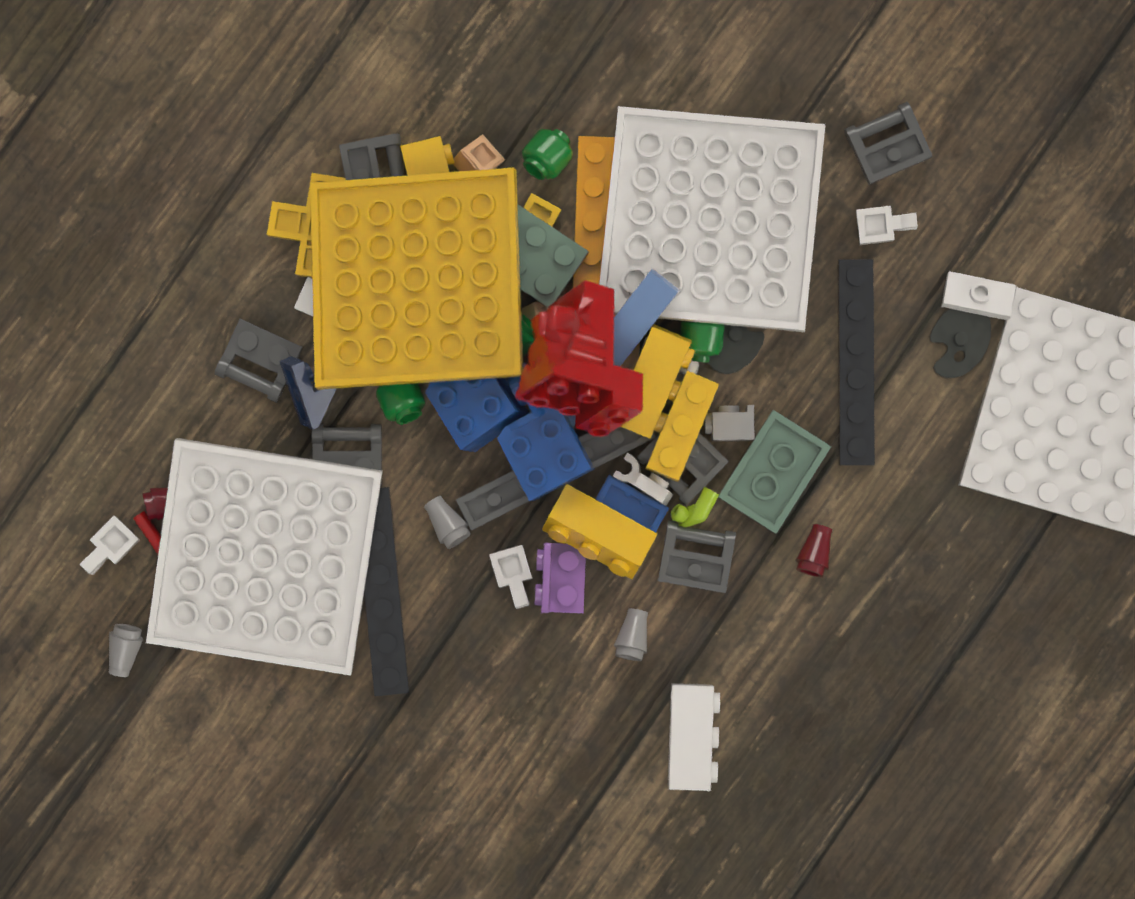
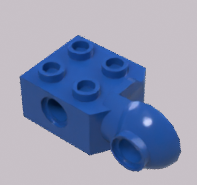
M507 377V382L514 396L519 388L521 377ZM516 399L521 407L528 404L532 413L504 427L497 439L529 501H535L595 469L568 416L561 414L555 409L533 407L529 402Z
M507 377L430 382L425 392L458 447L463 451H478L499 436L504 427L530 414L526 407H521L515 399L507 382Z

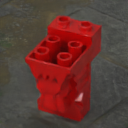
M584 280L548 306L546 311H541L531 319L534 343L530 347L529 365L526 364L523 368L515 399L529 402L533 407L555 409L566 416L575 415V428L588 431L592 436L603 437L643 412V373L613 365L615 289Z

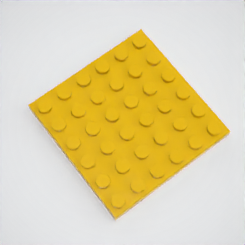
M514 167L310 183L315 388L333 389L521 377L523 354L517 174Z

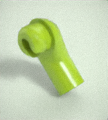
M704 487L696 504L686 507L678 504L673 507L671 511L672 520L678 522V525L681 527H689L704 522L708 518L719 494Z

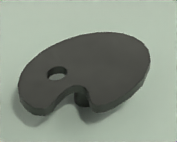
M949 309L937 320L931 331L930 341L946 344L947 351L933 366L935 373L945 378H956L971 371L981 361L991 338L990 317ZM957 351H963L965 354L964 359L960 362L954 359Z
M724 325L722 352L719 355L710 356L708 364L713 370L722 374L738 372L749 365L757 356L765 339L764 333L750 332L744 326Z

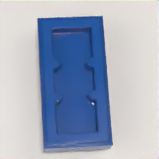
M608 475L595 499L655 533L669 509L667 506Z

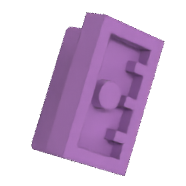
M544 543V550L537 549L536 570L543 571V584H536L535 605H542L541 613H584L586 558L577 549L568 544Z

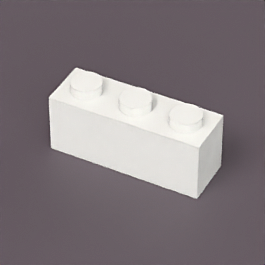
M671 683L669 790L711 791V783H717L718 762H712V748H718L719 727H713V713L720 712V693L714 692L713 685Z

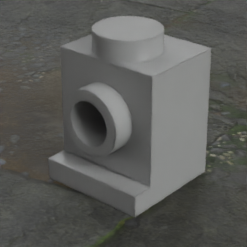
M754 405L745 406V412H739V406H719V412L707 413L705 417V434H711V441L755 440Z

